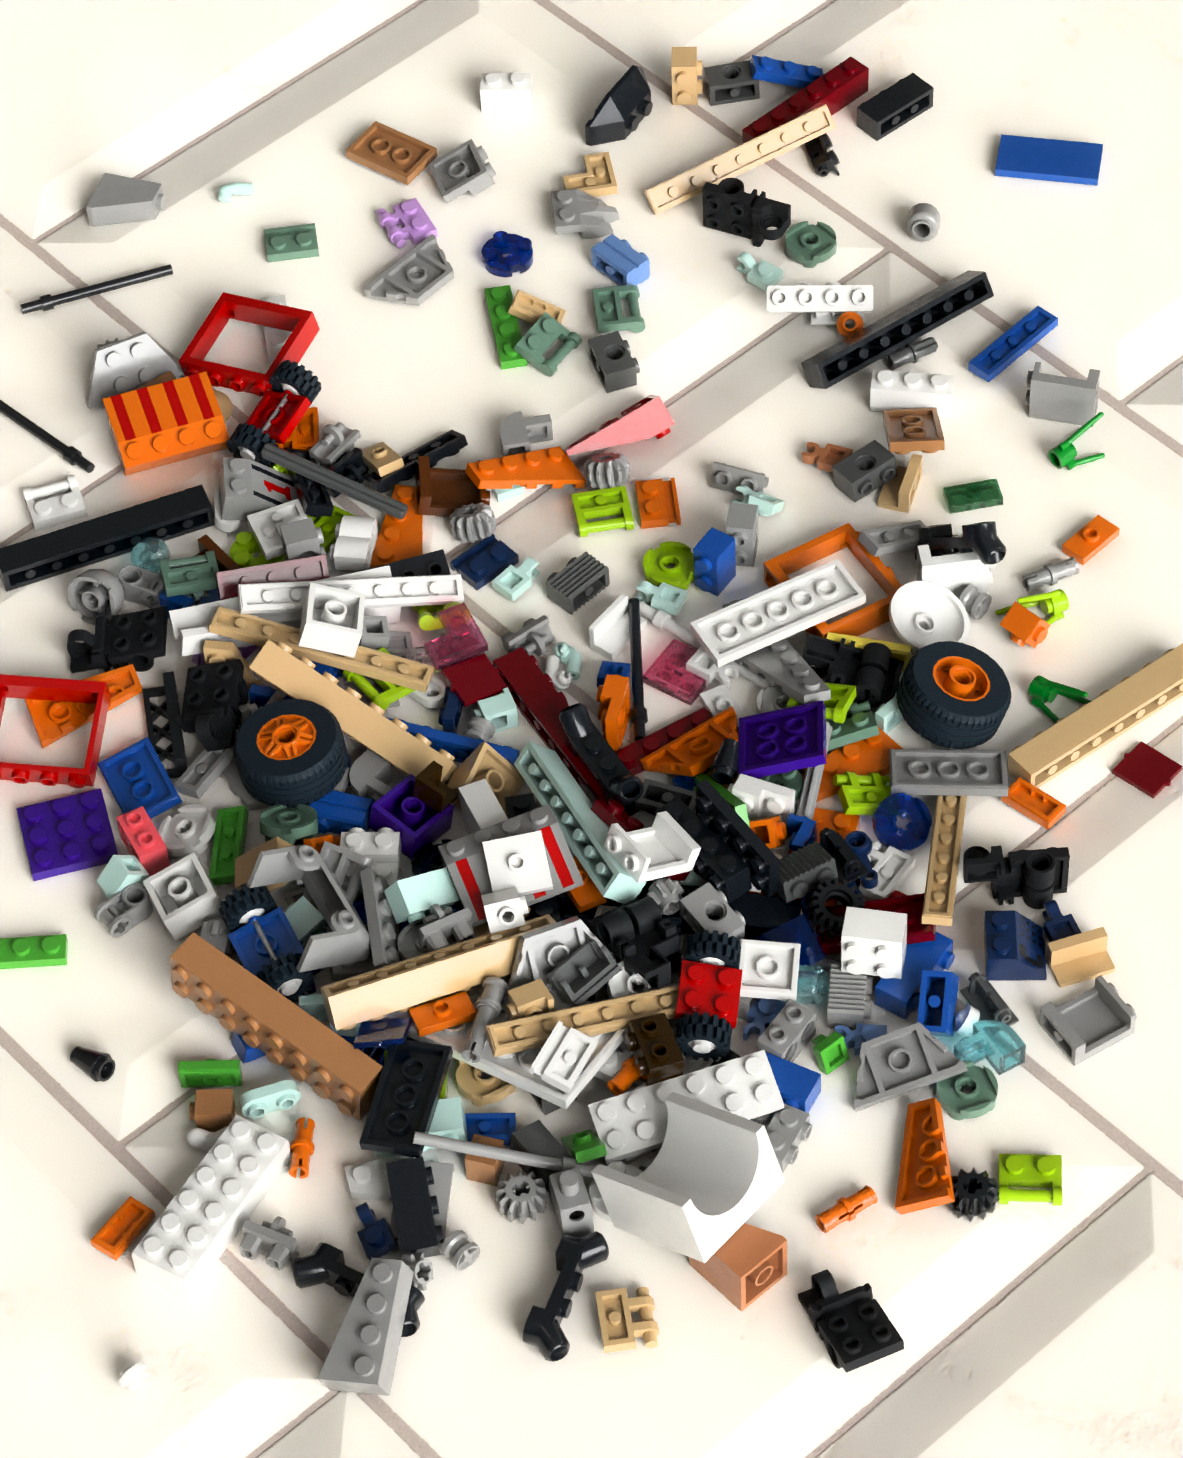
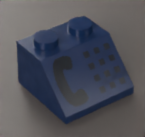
M1015 910L985 911L984 950L987 980H1046L1043 927Z

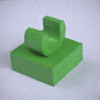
M837 1031L828 1037L820 1034L811 1041L815 1045L813 1051L819 1070L826 1075L850 1059L844 1037Z

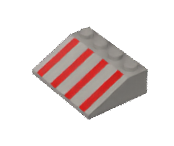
M549 804L438 846L444 868L448 870L462 908L468 907L472 913L470 922L472 928L487 923L481 895L492 893L482 842L541 830L553 890L523 895L526 898L527 906L584 885L559 823Z

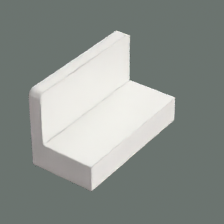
M621 594L589 627L590 649L612 662L630 644L628 596L625 594ZM640 616L642 632L647 627L646 619Z

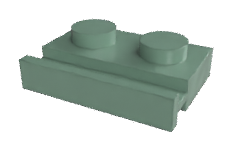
M315 223L264 229L268 263L319 256Z

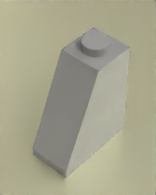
M104 173L86 206L89 226L95 227L155 220L160 210L165 208L166 195L163 194L161 183Z

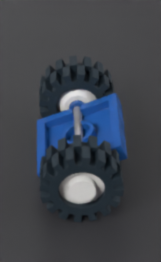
M246 884L242 885L241 890L238 891L237 888L232 890L233 895L227 894L224 897L226 901H221L220 915L231 932L228 934V937L245 969L294 1003L297 1001V997L305 995V991L309 992L312 989L311 985L315 983L312 971L299 973L296 969L304 949L281 906L277 907L266 886L249 888Z

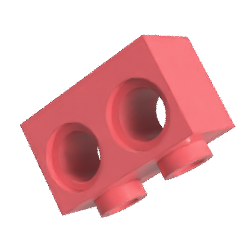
M143 806L116 817L123 844L130 855L136 856L148 872L149 877L170 866L167 847Z

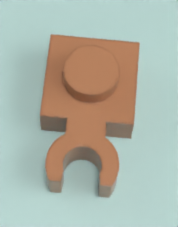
M808 442L807 452L801 453L802 462L805 464L817 463L819 470L833 473L832 466L853 454V449L827 443L825 448H821L817 443Z

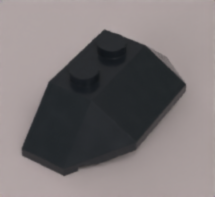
M632 65L606 94L595 110L593 118L589 119L585 125L586 145L594 146L625 140L632 131L637 129L643 118L651 113L653 107L651 90L642 67Z

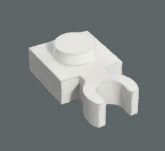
M702 646L686 663L687 672L708 683L715 678L720 685L725 684L727 688H730L731 678L726 676H732L735 679L739 678V669L736 666L723 665L717 668Z

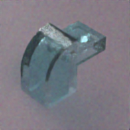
M983 1020L973 1023L972 1036L965 1037L954 1045V1055L959 1060L972 1061L976 1064L986 1058L998 1075L1025 1062L1026 1044L1010 1026L1000 1021Z

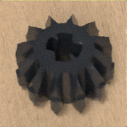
M974 1167L970 1173L960 1169L958 1176L951 1175L955 1202L947 1203L949 1210H956L957 1218L967 1215L971 1222L974 1216L984 1220L986 1212L993 1213L999 1200L995 1178H988L986 1170L978 1174Z

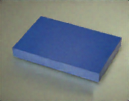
M148 737L97 763L123 814L143 806L150 819L182 803Z

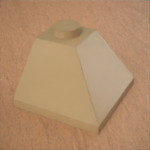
M484 741L453 772L447 786L458 793L457 799L453 803L461 809L458 788L486 779L506 814L504 797L517 795L524 779L511 763Z

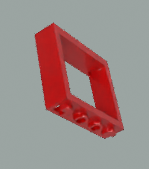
M223 292L178 362L185 377L206 371L212 386L229 388L237 392L251 393L261 397L268 390L277 391L272 390V385L269 384L270 378L282 361L290 360L291 363L293 361L299 363L320 329L312 311ZM229 319L292 332L266 374L204 360Z
M0 674V726L6 697L96 704L84 768L0 762V780H12L18 784L38 782L46 786L65 784L74 788L94 787L111 696L106 682Z

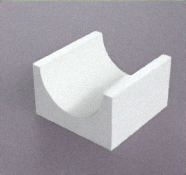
M672 1092L665 1099L668 1123L664 1142L655 1160L644 1172L633 1177L602 1164H598L591 1172L615 1228L705 1263L785 1182V1179L763 1124Z

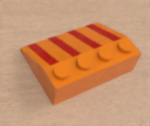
M206 371L102 399L125 476L229 448L226 446L229 440L227 428Z

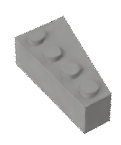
M371 1258L317 1378L329 1390L390 1396L414 1273L402 1260Z

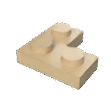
M609 152L583 155L586 173L563 176L564 190L579 189L594 197L618 194Z

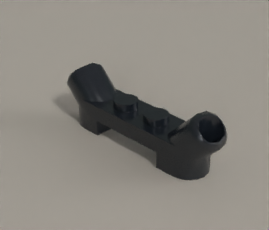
M995 521L962 525L963 534L957 535L952 534L951 524L930 525L918 528L919 545L928 544L931 557L958 552H975L984 565L1002 561L1007 551L1005 545L997 536ZM916 549L915 554H914L916 561H917V549Z
M577 703L561 710L558 717L566 734L568 749L574 757L579 756L603 788V796L607 801L610 799L618 801L624 806V811L633 809L635 801L643 794L644 786L639 777L633 776L591 721L584 704Z
M597 1231L581 1238L568 1234L563 1235L555 1252L556 1269L561 1272L545 1309L533 1305L523 1330V1342L538 1346L547 1361L555 1362L561 1360L569 1352L570 1344L560 1324L563 1318L567 1319L570 1315L573 1303L571 1298L574 1292L578 1293L581 1289L583 1270L607 1260L609 1256L607 1242L604 1236Z
M322 1242L316 1246L311 1255L296 1258L291 1263L296 1286L301 1289L325 1283L343 1296L350 1295L354 1297L364 1276L363 1273L345 1265L342 1250ZM412 1284L401 1337L411 1336L420 1328L417 1311L424 1303L425 1297Z

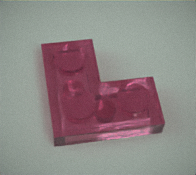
M464 602L438 612L439 620L447 635L424 644L425 651L436 671L488 651V643Z
M673 639L644 673L643 683L691 706L699 697V693H702L706 688L705 679L686 670V663L696 653L697 649Z

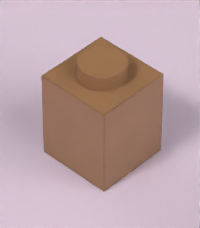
M233 1089L195 1090V1102H190L189 1115L190 1120H195L197 1128L216 1132L231 1123L235 1118L236 1108Z
M474 1134L471 1141L505 1148L503 1140ZM466 1154L467 1180L497 1186L506 1161Z

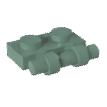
M857 701L853 702L846 713L844 723H835L833 719H826L833 728L828 751L880 734L869 701L857 704Z

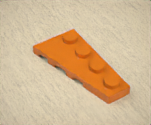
M396 484L391 498L407 504L408 512L404 519H398L386 513L373 550L370 568L423 554V515L417 514L416 487Z

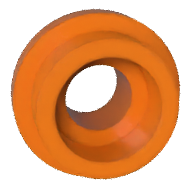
M855 312L843 313L837 321L838 332L847 338L863 329L861 316ZM848 320H852L855 322V327L848 329L845 323Z

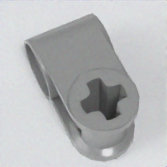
M135 565L121 568L118 573V579L122 583L125 592L124 600L147 606L150 609L160 607L159 596L165 590L161 573H155Z
M139 883L130 884L110 899L103 901L95 909V919L106 925L111 937L119 938L130 929L151 916L153 906L146 887Z

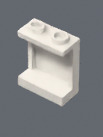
M929 545L917 546L916 581H929L939 584L951 591L958 599L963 590L969 585L977 587L978 592L981 594H988V584L992 583V571L989 565L993 564L984 565L975 552L931 557Z
M667 811L657 813L652 827L625 832L618 823L611 824L603 844L604 848L637 883L692 871L701 847Z

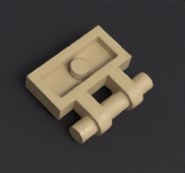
M626 1287L595 1292L604 1353L636 1349L635 1337L644 1338L647 1348H654L658 1345L657 1336L659 1335L658 1323L653 1318V1311L655 1310L654 1299L649 1295L647 1287H639L636 1290L637 1297L628 1298ZM631 1313H639L641 1322L632 1323Z

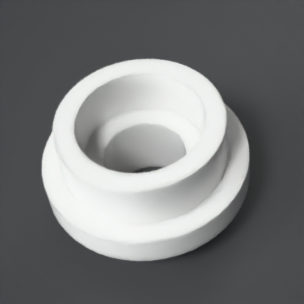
M132 1361L127 1364L119 1373L121 1376L118 1381L119 1385L126 1387L129 1391L139 1387L149 1376V1373L145 1370L147 1367L145 1363L139 1362L136 1364Z

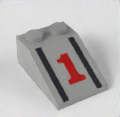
M223 457L219 475L221 520L247 521V515L298 499L300 502L290 476L252 459Z

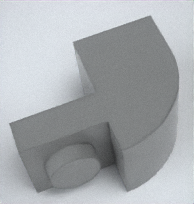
M518 411L506 417L499 429L502 457L530 452V444L553 440L550 414L523 418L522 412Z
M364 616L359 646L374 650L384 647L391 655L412 660L414 650L410 632L389 631L386 616Z
M367 749L350 768L352 795L374 799L375 803L392 789L388 786L392 781L391 769L388 761Z

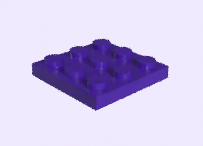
M823 700L739 718V775L744 774L759 779L764 776L788 773L793 770L826 764V707Z
M101 788L16 808L33 881L108 864L113 855H118Z

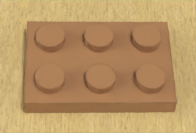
M377 121L346 149V158L406 185H409L438 156L437 148Z
M937 408L883 410V424L889 452L904 455L910 453V451L935 453L938 450H945V440Z

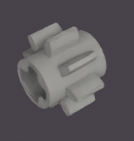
M661 878L651 884L647 895L655 900L662 915H672L680 909V900L683 899L681 894L685 891L678 881L672 882L670 878Z
M423 1253L402 1255V1261L414 1272L412 1285L420 1291L427 1290L426 1284L434 1279L432 1262L424 1260Z

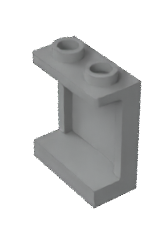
M1035 362L1034 370L1028 371L1026 387H1030L1025 398V405L1029 406V417L1083 426L1096 416L1101 370L1090 369L1087 380L1041 373V362Z
M1100 975L1095 978V986L1063 1005L1056 1008L1049 1001L1040 1006L1039 1025L1070 1062L1076 1066L1134 1034L1137 1015L1134 1008L1121 999L1116 987L1112 983H1108Z

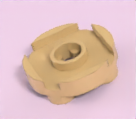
M459 1061L460 1065L455 1073L457 1088L466 1099L471 1100L473 1105L483 1107L487 1104L499 1102L516 1090V1086L495 1076H491L490 1079H481V1073L484 1071Z

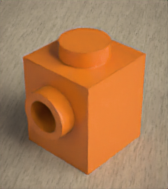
M1016 601L999 624L1012 633L1009 637L1012 641L1021 647H1024L1027 643L1033 648L1046 638L1048 628L1050 627L1049 623Z
M780 815L749 820L750 828L769 849L785 844L784 839H787V829L785 823L781 822Z

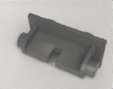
M975 972L969 976V986L961 989L960 992L972 1007L980 1011V1018L992 1034L1019 1022V1019L983 974L979 975L978 972Z

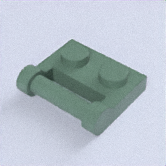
M636 285L592 289L598 333L625 330L639 333L645 329V321L641 317L638 302L640 297L639 288ZM625 298L628 301L630 317H623L620 299Z
M545 312L520 339L513 350L544 375L551 377L557 371V366L571 350L578 348L582 343V338L576 332H570ZM558 338L564 342L550 359L546 360L542 357Z
M214 550L205 551L204 555L167 560V558L158 559L167 597L217 589L215 572H219Z

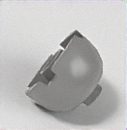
M89 569L78 575L69 585L67 598L73 611L78 610L83 615L81 617L83 621L95 625L97 613L104 612L108 621L111 620L112 616L118 615L124 605L125 592L122 583L110 571Z

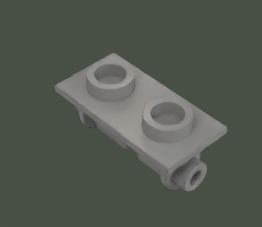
M714 461L710 487L743 495L742 492L736 490V487L746 485L755 492H763V489L768 486L769 477H765L766 474Z

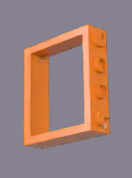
M849 523L763 563L764 582L771 588L790 580L787 576L788 574L847 547L888 595L831 624H827L824 621L805 629L804 631L808 635L812 634L826 639L828 632L858 637L889 622L890 601L896 591L904 585L900 584L895 578L892 569L889 566L886 567L879 556L874 557L867 552L866 548L857 540L860 532L855 531Z

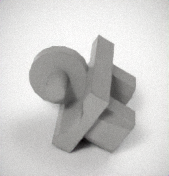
M338 422L335 426L327 424L322 429L323 437L309 450V455L311 458L318 460L320 466L330 468L345 452L349 453L355 448L354 443L361 437L360 431L349 429L341 422Z
M545 615L536 620L530 618L524 622L522 629L515 633L509 631L502 635L501 640L504 649L510 653L523 647L529 656L534 653L537 656L545 654L546 646L555 641L549 626V618Z
M438 904L431 905V915L423 918L425 926L419 929L420 938L417 939V942L421 948L427 946L430 952L449 946L446 938L454 935L458 943L474 938V931L470 923L472 913L468 907L453 913L451 907L442 910Z
M277 1216L272 1223L263 1221L262 1225L245 1220L242 1225L243 1238L239 1247L242 1257L253 1260L256 1259L260 1250L268 1252L265 1257L266 1264L277 1270H282L288 1261L298 1258L299 1252L296 1251L297 1240L292 1237L293 1231L285 1228V1218Z

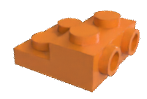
M607 674L604 685H599L596 700L601 702L598 709V720H601L603 737L615 752L622 747L630 720L629 677Z

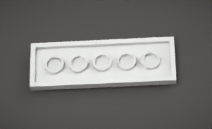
M836 559L690 622V631L718 668L865 604L866 595L842 563Z
M765 1050L588 1104V1110L597 1137L606 1147L607 1155L604 1157L607 1164L662 1147L668 1123L665 1099L672 1092L749 1120L784 1109V1103Z

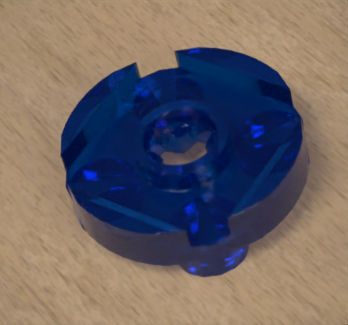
M505 231L495 232L493 238L483 245L481 251L482 262L485 264L486 270L498 277H512V273L518 271L522 274L532 266L534 260L531 240L520 235L508 234ZM504 254H512L508 255L507 257H503Z
M895 793L878 804L872 814L873 830L879 842L887 849L889 846H892L902 852H910L927 840L930 827L932 826V817L927 805L921 799L906 795L907 793ZM898 815L902 819H908L909 823L905 825L907 830L897 827L896 817Z

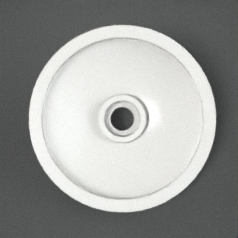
M929 581L909 582L896 591L889 604V619L895 633L906 645L912 646L911 648L915 651L936 642L953 641L964 643L968 637L970 622L965 607L951 591L939 584Z

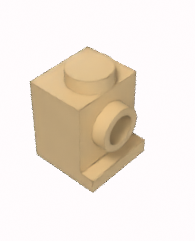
M541 978L507 991L509 1004L505 1005V1009L510 1020L555 1011L554 998Z

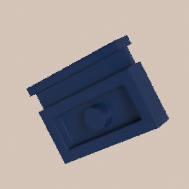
M492 533L490 537L484 538L450 561L453 571L456 570L461 574L462 579L478 591L494 580L510 565H516L519 562V557L501 540L498 541Z

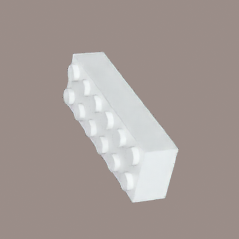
M236 1115L131 1253L136 1274L188 1300L241 1230L245 1220L249 1219L290 1164L291 1152L288 1139Z

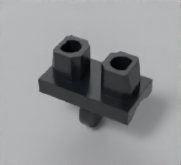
M357 447L349 453L345 452L333 466L326 468L360 484L364 481L363 476L370 471L363 460L362 450ZM327 487L331 497L336 498L341 494Z

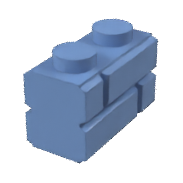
M611 234L603 242H599L591 249L592 266L619 286H637L638 283H643L650 276V261L647 255L643 252L638 253L625 239L620 240Z

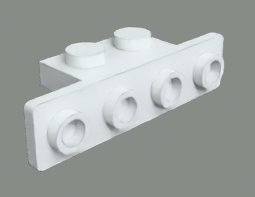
M801 282L799 285L767 286V312L873 311L872 285H841L840 282H827L825 285H815L813 282Z

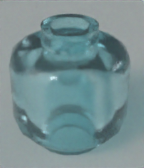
M157 537L143 539L131 552L132 565L155 573L160 572L158 559L167 558V560H170V551L167 544Z
M799 965L795 1002L799 1004H819L824 999V996H828L830 978L821 966Z

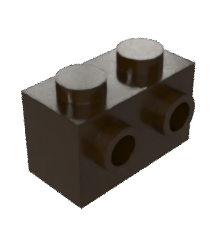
M665 1012L630 1020L628 1033L624 1037L627 1050L633 1052L636 1072L638 1076H643L646 1086L683 1075L685 1060Z

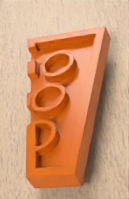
M560 446L467 463L465 470L478 489H512L513 485H520L526 489H536L537 484H550L551 488H563L564 484H574L575 488H584L586 484V479Z
M133 664L82 679L106 682L111 694L108 711L142 692V686ZM25 699L42 749L91 722L94 718L96 704Z
M878 727L879 735L835 749L826 756V764L824 765L817 802L838 794L841 786L833 785L834 774H844V772H855L856 775H867L870 772L879 773L880 776L890 774L889 749L903 748Z
M935 1098L908 1104L895 1209L900 1214L955 1202L941 1104Z

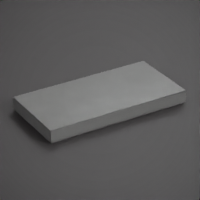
M889 749L891 795L1008 797L1006 751Z

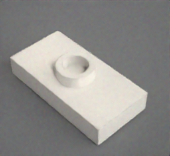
M725 684L699 693L700 702L712 717L731 706L734 707L739 728V718L746 716Z

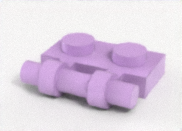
M416 198L392 206L393 214L387 212L384 208H380L376 212L380 226L387 230L389 240L396 244L398 248L404 247L406 245L405 240L408 239L411 240L413 245L423 242L431 234L437 237V229Z

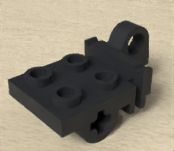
M737 178L723 179L718 185L706 182L702 188L704 227L748 239L753 237V246L761 247L765 239L777 240L781 238L791 224L790 204L768 199L764 191L761 192L760 196L757 195L756 189H753L751 194L744 192L743 182ZM768 227H776L777 229H775V230H768L767 228H768Z
M165 606L112 616L111 622L107 620L104 612L97 613L95 635L83 629L71 631L68 634L67 650L71 658L70 670L72 674L103 668L105 672L110 671V666L113 669H117L120 664H126V666L133 664L137 672L150 670L154 665V658L163 657L166 653L168 612Z
M812 634L808 635L802 658L820 678L826 675L825 683L856 686V698L854 701L860 703L869 701V704L874 707L886 704L895 696L904 661L891 658V650L886 645L873 642L867 644L863 650L854 647L855 641L852 640L850 646L844 645L845 638H842L839 643Z
M240 659L188 668L181 715L177 714L176 721L184 732H188V734L196 733L207 752L233 748L236 726L241 725V721L238 718L242 717L239 705H244L248 701V687L243 678L244 664Z
M1001 845L991 846L990 853L984 847L972 846L964 852L963 856L964 883L991 881L993 899L998 898L999 905H1003V900H1008L1009 905L1014 904V897L1023 896L1025 904L1030 908L1044 909L1043 903L1053 900V894L1067 893L1069 850L1068 847L1018 850L1008 852V857H1003Z
M649 896L641 900L636 898L587 921V927L601 943L619 960L624 959L625 972L630 976L637 972L647 980L654 990L671 983V962L666 957L676 951H680L679 935L676 932V925L674 923L670 925L668 918L662 920L660 908L653 898Z
M826 1269L811 1276L812 1288L798 1294V1300L813 1321L816 1333L819 1332L820 1339L825 1340L828 1354L837 1369L843 1368L847 1373L904 1349L902 1337L877 1300L873 1299L872 1287L869 1283L839 1294L832 1274Z

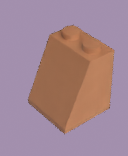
M744 1223L705 1263L689 1257V1265L742 1312L787 1275V1239L782 1235Z

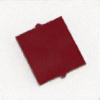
M485 653L444 668L441 671V674L450 685V691L455 692L464 707L500 694L504 688L508 687L499 675V669L492 665Z
M1141 741L1130 753L1124 754V759L1112 770V774L1154 799L1165 786L1171 785V780L1182 770V765Z

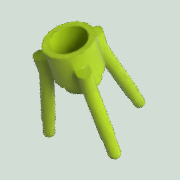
M1062 589L1017 599V602L1025 608L1040 605L1045 615H1052L1046 620L1050 625L1064 618L1063 611L1069 608L1068 598ZM1012 606L998 609L995 611V614H1005Z

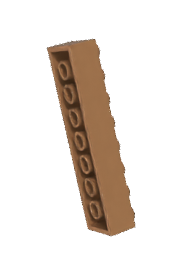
M193 932L170 956L172 988L177 995L182 998H189L202 1013L206 1015L211 1014L219 1020V1023L230 1032L235 1031L241 1035L248 1046L251 1048L257 1047L263 1051L275 1065L281 1064L289 1070L290 1074L297 1081L306 1082L313 1087L318 1096L323 1099L328 1098L337 1104L338 1109L346 1116L352 1115L360 1121L369 1112L383 1069L382 1065Z

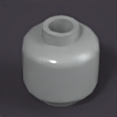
M928 203L914 205L909 210L906 220V229L910 237L921 242L933 239L938 234L941 218L939 211Z

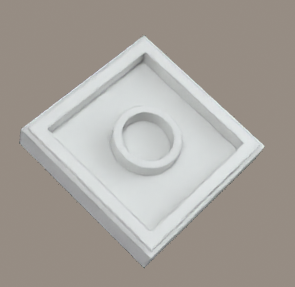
M541 830L482 842L492 893L514 887L517 888L519 896L553 890Z
M740 939L739 969L743 970L740 997L786 1001L792 999L796 1001L801 944Z

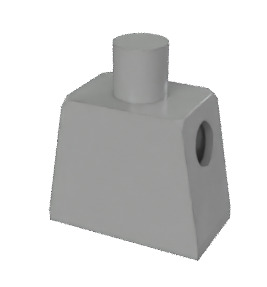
M573 1168L551 1174L549 1176V1197L562 1237L564 1234L581 1238L593 1233L594 1224L591 1202L580 1169ZM574 1211H578L579 1219L572 1220L569 1216Z

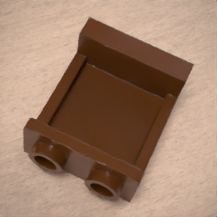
M418 456L415 471L418 515L450 516L454 513L455 509L462 508L463 505H470L472 502L474 504L482 502L485 505H490V491L478 489L465 470L430 468L429 456Z

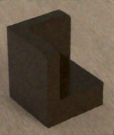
M433 761L416 776L413 796L441 814L457 799L458 793L441 782L443 766Z

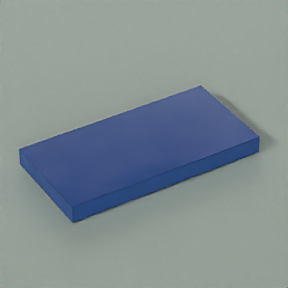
M1001 134L995 176L1098 186L1103 144Z

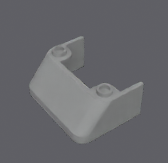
M296 845L260 851L247 883L249 888L302 880L332 930L329 933L309 937L296 968L299 973L364 961L370 958L372 951L368 929L333 871L313 847Z

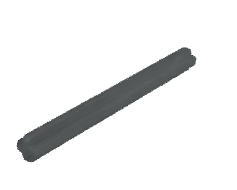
M266 443L262 448L261 454L264 459L393 517L404 519L408 512L407 504L273 444Z

